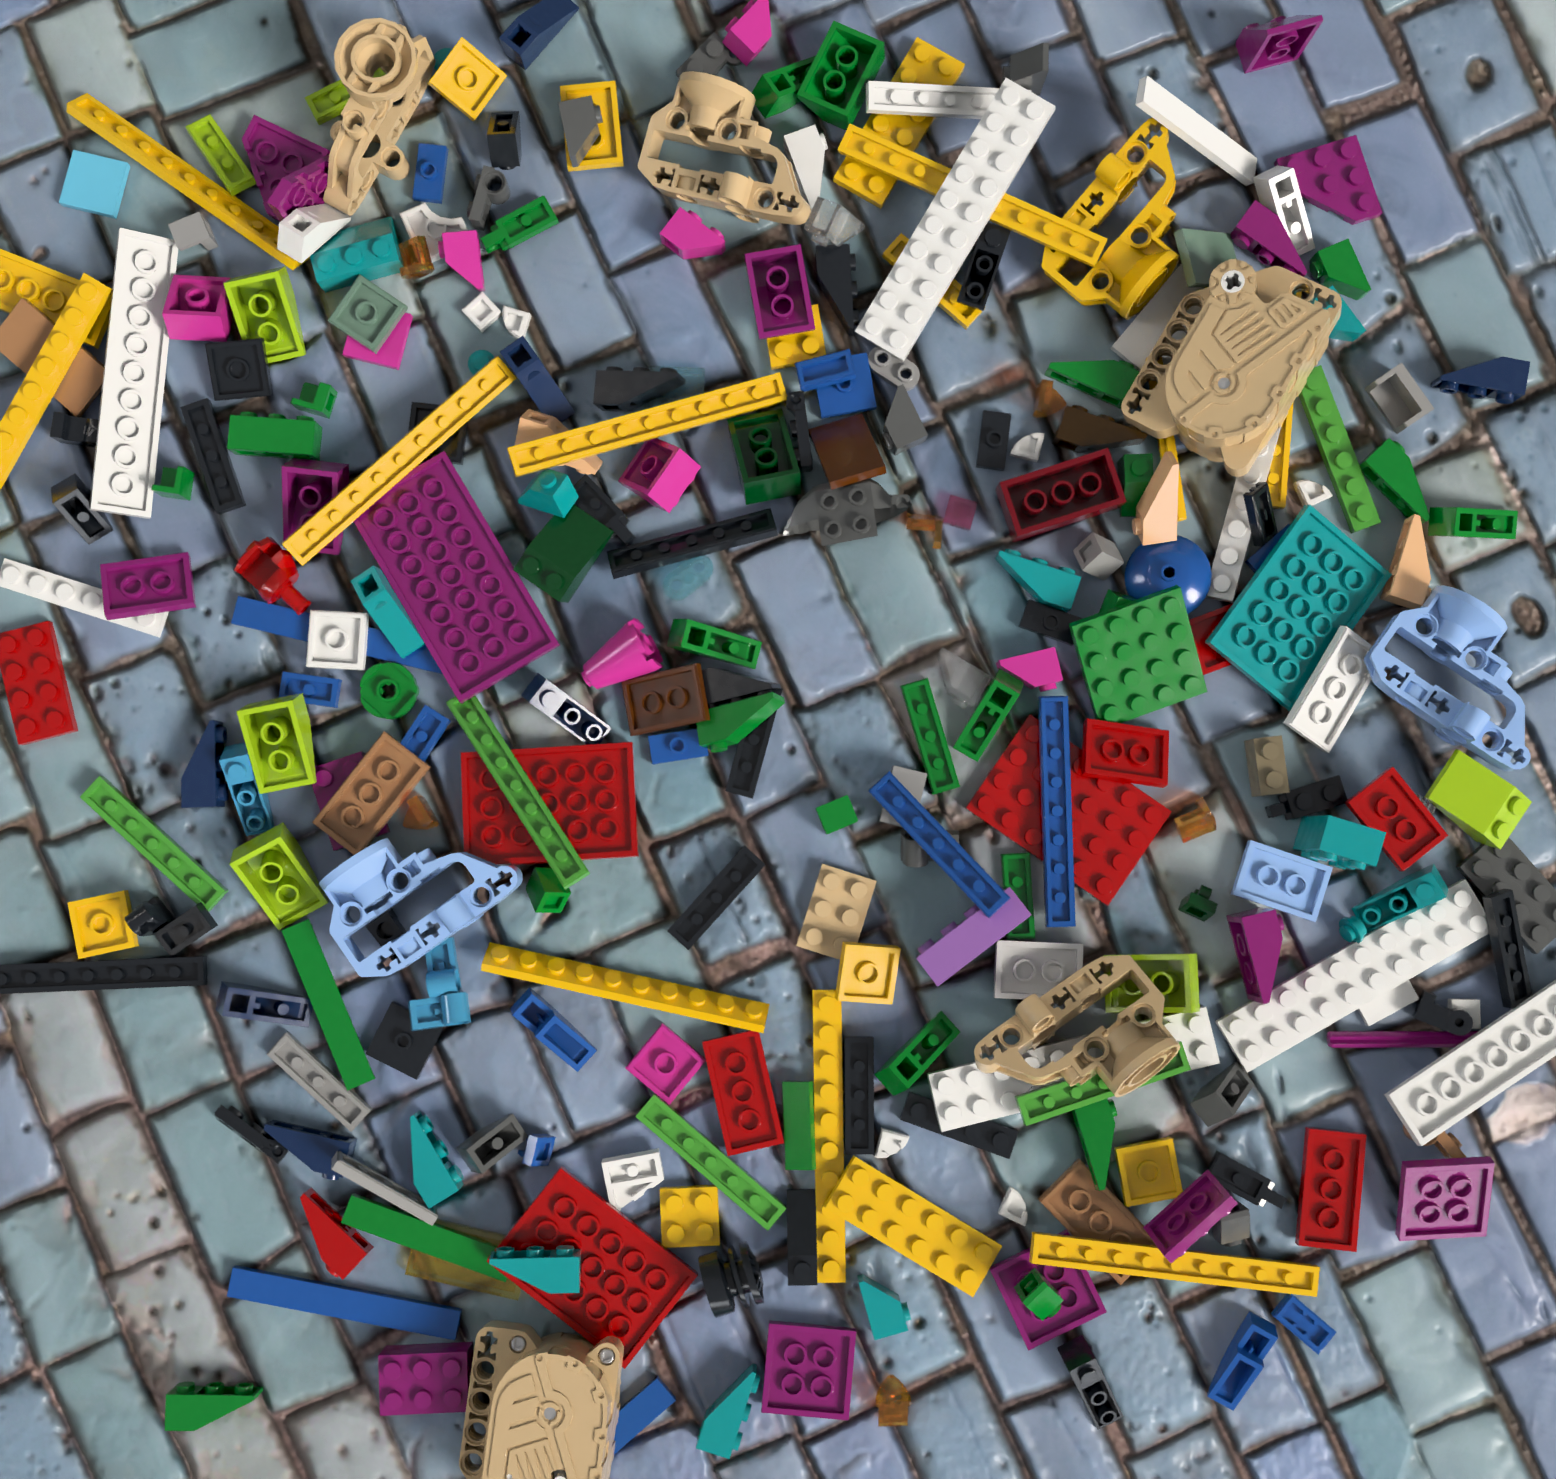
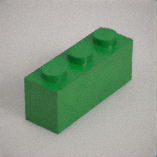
M240 412V415H230L227 449L235 455L286 459L300 458L320 461L323 428L314 421V418L308 416H297L295 420L286 419V416L280 414L258 417L256 413Z

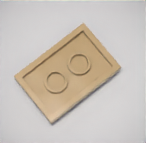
M822 864L796 946L840 960L843 942L858 943L877 881Z

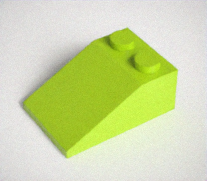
M286 266L234 277L223 283L241 339L264 338L268 363L306 355L295 294Z
M303 693L249 703L236 711L259 794L315 784L317 782L311 724Z
M1455 749L1424 796L1473 840L1500 850L1532 803L1515 786Z
M284 822L233 849L229 863L278 930L328 904L329 900L319 885V881L304 852Z
M1197 953L1125 954L1133 958L1165 998L1163 1013L1200 1012ZM1128 979L1105 996V1012L1120 1013L1143 997L1144 994L1131 979Z

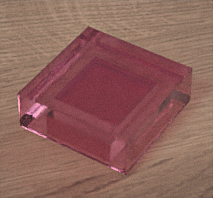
M950 495L942 524L970 531L978 502Z

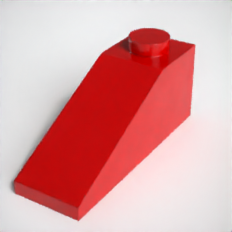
M311 1187L300 1197L321 1259L326 1263V1269L333 1276L340 1277L343 1280L374 1247L355 1228L342 1224L343 1217Z

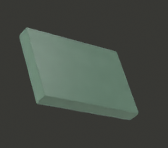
M1181 228L1174 232L1188 287H1209L1212 271L1219 264L1229 259H1237L1230 233Z

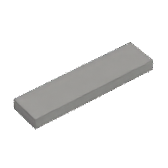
M289 1031L267 1053L276 1064L350 1132L373 1109L352 1089L347 1091L344 1082Z
M337 1151L331 1159V1169L431 1226L437 1220L436 1205L428 1209L424 1200L419 1195L341 1151Z

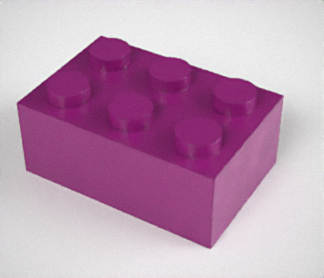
M473 1342L386 1345L378 1355L380 1416L466 1412L473 1361Z

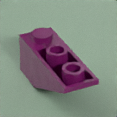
M1255 200L1230 234L1234 244L1241 249H1247L1253 253L1263 265L1280 266L1304 277L1307 274V270L1279 216Z

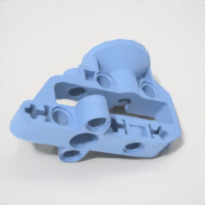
M1445 585L1436 586L1421 608L1405 610L1393 616L1364 657V663L1373 683L1396 702L1436 728L1434 731L1435 735L1446 743L1453 746L1462 745L1484 761L1503 771L1519 770L1529 764L1531 754L1525 746V705L1522 698L1507 683L1512 675V671L1506 667L1508 663L1491 652L1508 628L1504 619L1481 600L1459 589ZM1417 621L1423 622L1426 625V634H1421L1417 631ZM1397 633L1420 648L1433 660L1447 666L1501 702L1506 709V716L1500 726L1491 722V716L1483 710L1470 705V702H1461L1436 684H1429L1414 674L1415 670L1386 652L1385 646L1392 636ZM1467 654H1471L1475 658V667H1470L1466 663L1465 657ZM1388 669L1392 671L1390 673V677L1392 679L1387 680L1385 678L1387 676V673L1385 671ZM1434 703H1440L1439 710H1441L1442 712H1435L1437 707L1436 705H1434ZM1485 733L1492 739L1490 748H1487L1482 742V737ZM1513 752V757H1511V755H1509L1508 753Z
M385 838L368 846L327 874L320 881L319 885L334 905L329 929L331 936L360 977H378L391 975L411 965L456 932L478 920L486 911L504 900L521 885L523 874L515 865L500 866L468 852L451 853L437 859L430 847L418 854L414 852L403 860L391 841ZM460 862L466 866L474 878V883L455 894L448 901L409 927L410 930L389 941L367 958L364 957L352 939L354 933L394 907L401 900L454 863ZM401 872L405 873L408 877V885L405 888L400 887L397 883V877ZM504 873L512 874L511 884L505 883L499 887L494 884L505 877ZM480 887L486 888L490 893L489 900L486 903L481 902L477 897ZM352 906L357 907L360 911L358 921H354L350 917ZM439 923L440 928L437 930L438 932L427 936L425 932L434 927L433 924ZM396 954L398 958L390 962V966L385 967L383 962L386 961V958Z

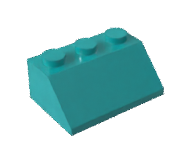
M391 216L339 230L310 256L316 281L325 293L352 286L359 274L371 281L406 271Z

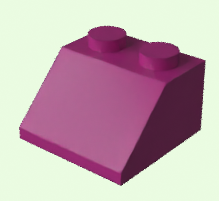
M173 275L162 312L169 338L175 340L227 342L232 325V309L223 283L231 278Z
M654 438L643 443L618 482L653 506L670 513L673 507L678 504L681 495L688 485L694 480L701 466L681 448Z

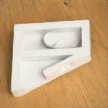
M659 1148L603 1158L601 1162L609 1203L619 1211L632 1200L636 1201L643 1196L647 1189L654 1188L664 1180Z

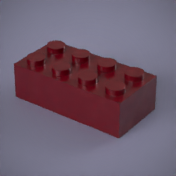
M1109 448L999 482L995 489L1012 542L1119 509L1127 502Z

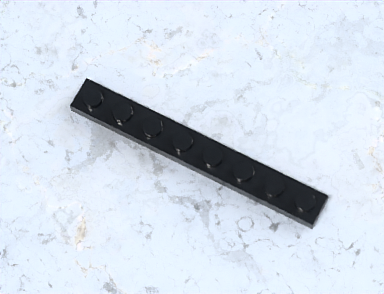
M207 956L0 964V994L207 985Z

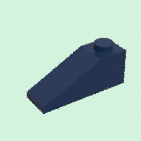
M221 981L215 1010L221 1016L309 1027L313 1006L309 997L252 985Z
M272 1120L264 1126V1131L311 1170L322 1173L323 1178L339 1180L340 1177H344L331 1169V1159L337 1151H341L353 1158L357 1138L278 1120Z

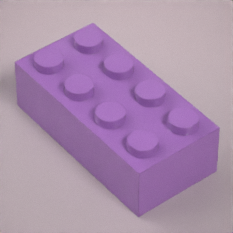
M1006 887L1003 890L1011 899L991 918H988L975 904L963 913L966 919L958 925L955 921H952L940 931L943 935L935 942L930 938L917 948L920 954L916 956V959L937 987L1031 916V913L1010 887Z

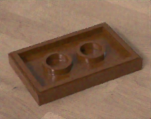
M862 413L808 429L831 490L886 473L885 464Z
M700 663L646 674L621 682L630 736H638L710 720Z

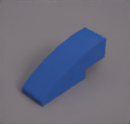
M531 987L510 1008L512 1015L531 1030L539 1041L577 1072L597 1051L567 1019Z
M1249 1311L1217 1368L1208 1389L1207 1397L1234 1411L1264 1368L1263 1359L1278 1339L1276 1326L1273 1323Z

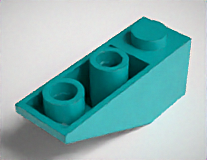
M1005 549L1004 552L999 551L995 560L1038 603L1066 613L1071 610L1081 580L1080 576L1075 575L1074 570L1062 566L1059 569L1048 566V562L1039 558L1028 560L1022 558L1020 552L1011 549Z
M373 565L351 580L361 603L401 658H405L425 645L380 568Z
M1432 864L1352 907L1355 916L1363 922L1367 933L1446 898L1448 887L1436 866Z
M418 1111L410 1117L413 1181L428 1209L459 1191L464 1185L462 1182L464 1177L456 1164L452 1165L447 1155L449 1152L441 1139L437 1140L433 1134L434 1126L426 1114L422 1115Z
M560 1245L556 1247V1250H544L543 1246H529L526 1250L514 1251V1247L504 1246L491 1252L489 1264L549 1294L580 1292V1249H574L572 1245Z
M752 1363L706 1410L697 1437L696 1449L730 1459L732 1450L738 1451L743 1434L739 1432L741 1421L747 1422L752 1405L747 1403L750 1392L756 1393L760 1381V1376L756 1375L757 1364Z

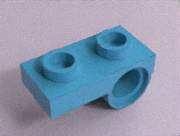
M449 937L425 954L428 971L426 973V986L430 998L462 992L454 937Z
M466 992L410 1000L408 1002L411 1031L468 1024L471 1022L468 994Z

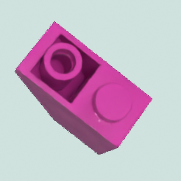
M750 0L742 10L744 15L740 19L735 16L725 28L728 33L722 43L746 67L764 49L772 36L769 0Z
M681 207L660 232L661 243L683 260L722 255L726 250L724 236L719 230L714 227L709 229L701 223L702 219L691 210L686 212Z

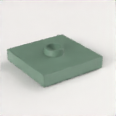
M359 274L327 321L377 354L408 307Z

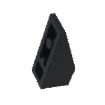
M787 1189L788 1286L817 1285L815 1189Z

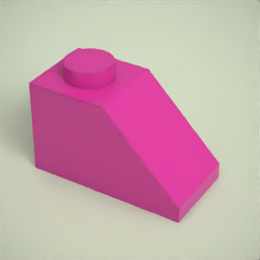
M477 230L442 233L443 241H438L440 259L445 258L447 265L479 292L485 291Z
M1055 647L996 662L998 670L1000 668L1021 680L1030 689L1039 688L1040 692L1056 689V683L1063 681Z

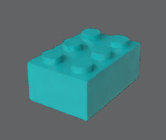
M1331 815L1301 817L1293 850L1300 851V857L1312 861L1321 860L1327 862L1329 860L1328 865L1335 868L1365 870L1366 866L1377 867L1386 832Z

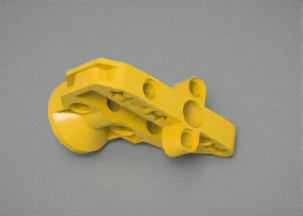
M1149 118L1144 122L1116 155L1111 152L1101 161L1095 171V180L1062 219L1092 231L1095 227L1098 229L1117 205H1122L1134 188L1138 186L1137 182L1149 168H1153L1165 178L1164 185L1124 232L1108 247L1095 267L1088 272L1077 286H1074L1060 274L1072 259L1071 257L1045 246L1041 265L1045 274L1082 306L1108 304L1128 320L1149 303L1171 276L1180 259L1179 254L1161 240L1171 229L1169 225L1176 216V213L1167 206L1175 192L1176 180L1167 148L1169 130L1154 118ZM1159 130L1161 131L1160 137L1154 135L1151 138L1150 132L1153 131L1154 133H1157ZM1134 152L1144 154L1139 162H1131L1129 157ZM1094 199L1096 201H1100L1102 199L1103 205L1099 206L1096 204L1093 207L1092 201ZM1142 232L1148 235L1147 240L1142 244H1136L1132 241L1137 233ZM1105 277L1109 280L1107 287L1104 289L1094 288V283L1098 278Z

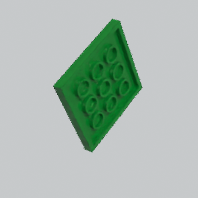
M1178 585L1069 623L1096 720L1123 723L1207 692L1182 590Z

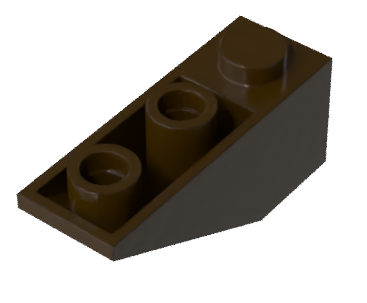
M1072 405V407L1066 406L1052 444L1076 453L1105 448L1111 449L1140 445L1147 438L1148 434L1141 432L1140 429L1131 424H1125L1124 426L1114 422L1115 419L1103 414L1096 416L1088 413V410L1082 406Z

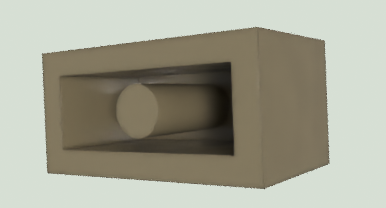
M1282 735L1245 740L1244 745L1251 796L1290 793Z

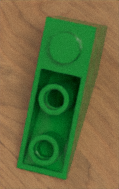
M190 1381L180 1382L166 1394L165 1431H195L254 1401L262 1393L263 1387H254L253 1383L250 1382L238 1383L235 1386H224L223 1382H211L206 1384V1386H195V1383Z

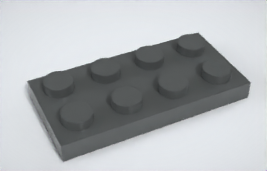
M1510 838L1507 839L1501 850L1481 844L1456 866L1459 872L1482 897L1501 889L1513 890L1522 942L1531 953L1538 954L1556 938V889Z

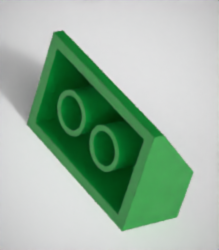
M833 21L797 93V98L823 121L847 130L849 124H853L866 98V83L875 80L885 60L884 42Z

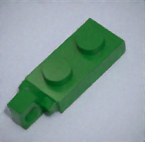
M541 196L496 220V224L490 227L492 232L483 236L480 240L488 254L499 248L505 251L559 222L545 196Z

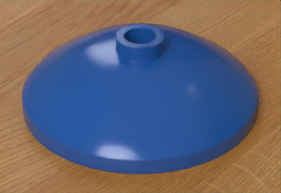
M1178 535L1177 541L1149 545L1140 544L1131 554L1125 569V587L1129 596L1138 599L1178 585L1182 590L1187 614L1197 609L1204 601L1212 580L1210 563L1203 550L1193 541ZM1166 569H1172L1174 576L1167 578L1163 572Z

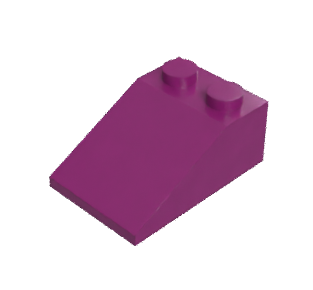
M1296 15L1288 18L1286 16H1279L1266 24L1259 25V23H1253L1246 26L1235 42L1244 74L1298 60L1323 22L1322 15Z
M801 244L745 254V265L759 340L815 330Z
M293 458L282 465L283 541L349 485V464ZM344 530L318 553L339 555L341 553Z
M1260 907L1226 915L1247 998L1261 1004H1267L1270 1002L1283 940L1281 931L1284 930V923L1279 913H1276V909Z

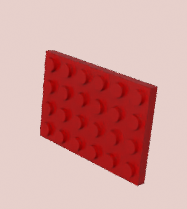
M1028 715L965 809L1043 862L1039 721L1032 715ZM1070 742L1074 884L1108 906L1172 811L1131 783L1081 776L1082 750Z
M632 742L510 749L581 860L639 857ZM461 752L464 852L500 866L548 863L478 752Z
M562 1165L494 1250L496 1251L497 1248L504 1246L514 1247V1251L526 1250L529 1246H543L544 1250H556V1247L560 1245H572L574 1249H580L581 1285L579 1293L549 1294L495 1266L493 1267L594 1346L607 1336H615L620 1339L624 1346L622 1362L624 1369L698 1276L696 1270L668 1248H665L659 1241Z

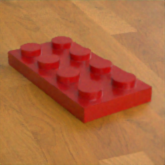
M44 621L0 633V669L18 745H26L77 732L78 727L53 622Z
M747 1030L702 1041L727 1156L783 1144L784 1138L760 1033Z
M1305 1127L1295 1243L1298 1246L1357 1252L1366 1134Z

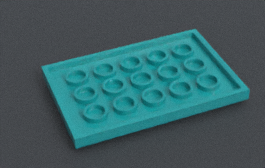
M1310 504L1304 505L1205 643L1288 711H1291L1340 625L1347 626L1353 630L1392 574Z

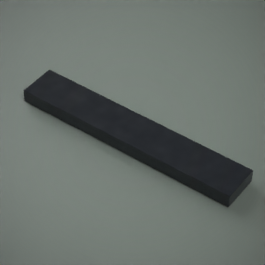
M771 508L610 550L607 551L613 579L778 536Z

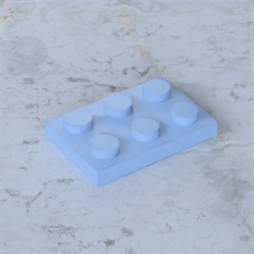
M1248 840L1231 895L1316 922L1333 867Z

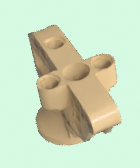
M383 18L363 19L349 26L339 38L334 52L335 70L347 89L350 98L341 112L343 120L335 122L330 130L334 143L329 154L327 187L323 200L328 205L349 216H352L357 211L379 173L393 180H402L409 174V163L402 150L395 144L422 99L436 62L426 37L418 35L411 38L404 25ZM378 68L387 73L382 77L373 78L374 72ZM403 99L400 104L393 105L395 101ZM371 142L381 144L376 155L369 158L363 157ZM395 159L400 160L396 166H389L391 161Z
M683 72L679 76L673 101L654 113L650 118L637 165L649 182L665 196L684 202L729 211L737 218L751 223H759L760 219L783 224L801 225L809 219L811 214L810 205L800 194L792 163L777 147L769 144L772 131L758 126V121L750 120L756 101L755 96L746 88L722 77L702 72ZM685 120L684 124L677 129L678 123ZM732 131H736L735 136L732 139L727 140L729 134ZM666 139L707 150L722 151L777 163L773 183L767 184L754 181L750 176L747 178L730 171H725L722 174L700 169L699 172L685 169L680 164L658 160L663 141ZM773 197L772 204L764 207V202L768 198ZM785 204H786L788 207L793 208L792 211H790V210L785 206Z
M1119 955L1102 956L1092 961L1040 998L1037 994H1032L1025 998L1016 1007L1013 1017L991 1031L975 1046L974 1056L975 1064L981 1072L987 1074L997 1071L1034 1086L1044 1085L1062 1077L1070 1087L1077 1083L1082 1085L1098 1074L1115 1097H1121L1134 1091L1160 1072L1176 1056L1181 1046L1162 1024L1165 1001L1163 994L1131 956ZM1128 979H1131L1144 994L1143 997L1120 1012L1115 1023L1106 1029L1102 1025L1072 1046V1051L1057 1062L1051 1061L1042 1068H1033L1021 1056L1032 1048L1034 1051L1036 1047L1046 1043L1051 1036H1055L1056 1030ZM1055 1003L1058 1006H1062L1064 1004V1009L1061 1010L1059 1007L1053 1008V1006ZM1139 1014H1144L1151 1021L1142 1024L1136 1021L1135 1017ZM1008 1035H1015L1019 1038V1041L1014 1045H1010L1004 1041V1038ZM1091 1048H1099L1104 1054L1101 1057L1094 1058L1087 1051ZM986 1053L988 1056L993 1054V1059L989 1060L987 1057L983 1059L982 1054Z

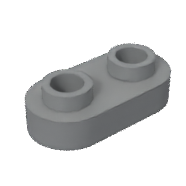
M878 346L869 353L868 360L872 373L896 389L902 384L906 391L916 387L920 372L913 362L905 359L903 362ZM884 355L887 357V362L880 363L877 357ZM902 371H908L911 374V377L905 379L901 376L900 373Z

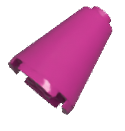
M633 618L629 620L583 665L584 671L581 675L589 687L594 686L596 689H600L663 668L664 665L660 664L663 662V658L651 635L646 636L641 632L645 627L638 619Z

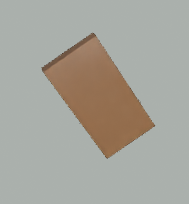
M21 298L0 326V352L27 374L55 323L29 300ZM81 346L53 397L76 417H81L102 391L104 364Z
M384 731L312 823L355 855L371 844L431 766Z
M1079 1158L1038 1198L1073 1236L1156 1246L1143 1228L1144 1225L1107 1187H1105V1190H1095L1090 1170ZM1109 1273L1120 1285L1131 1276Z

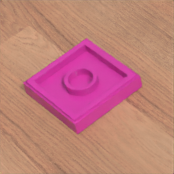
M409 313L403 315L377 354L347 335L342 355L346 358L399 370L413 316Z
M662 1023L625 1068L670 1105L705 1063L706 1058L667 1025Z

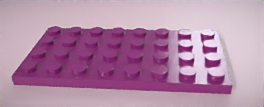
M445 451L410 471L353 521L461 704L560 646L518 573L513 570L514 567Z

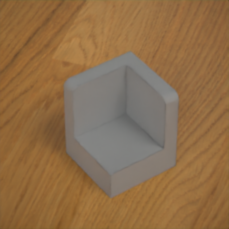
M200 212L168 224L176 246L180 251L200 243L208 251L219 247L209 221Z
M1094 532L1073 550L1082 571L1101 580H1106L1124 563L1116 544Z

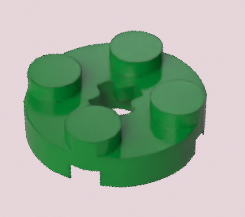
M398 663L376 664L365 672L360 681L361 703L369 713L379 718L394 720L406 715L414 707L419 695V687L414 675L406 667ZM385 684L388 686L395 685V695L393 697H383L385 691L382 687Z

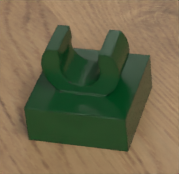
M1201 885L1199 890L1196 889L1194 893L1191 892L1181 900L1178 910L1205 922L1215 914L1218 904L1209 900L1212 889Z

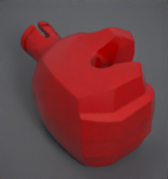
M266 537L260 541L254 540L238 559V564L234 570L250 582L268 604L274 603L281 598L297 615H301L311 605V602L293 586L298 580L299 573L292 555L288 550H282L272 537Z

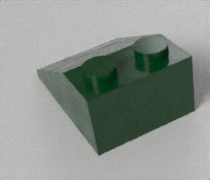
M782 408L727 419L746 505L801 494L800 470Z
M574 504L565 518L554 515L529 544L513 570L557 601L569 603L614 531Z

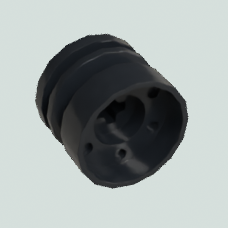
M747 1241L739 1243L741 1254L739 1258L733 1246L728 1247L729 1261L727 1262L723 1261L717 1250L701 1255L698 1258L704 1289L711 1310L716 1318L735 1312L734 1298L738 1296L743 1306L749 1308L750 1299L748 1293L750 1292L757 1305L764 1303V1282L757 1258L751 1251Z

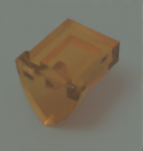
M415 236L399 244L404 267L399 268L401 278L419 279L435 270L425 236Z
M1042 379L1038 384L1033 417H1047L1059 412L1066 406V401L1052 388L1054 381Z
M907 513L906 529L933 531L932 549H941L944 518L937 515Z
M416 795L407 801L410 807L404 818V827L415 830H428L439 826L435 814L423 796Z
M1204 798L1195 801L1198 809L1174 819L1179 837L1183 843L1216 830L1214 815Z
M889 1375L877 1391L875 1406L878 1407V1427L908 1426V1406L911 1405V1398L904 1384L894 1375Z

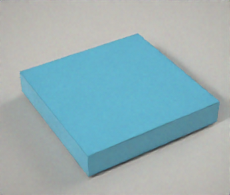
M73 150L59 203L64 207L117 219L131 166L124 161Z

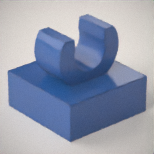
M527 1134L526 1149L518 1150V1154L523 1157L522 1163L528 1166H549L556 1137L549 1134Z

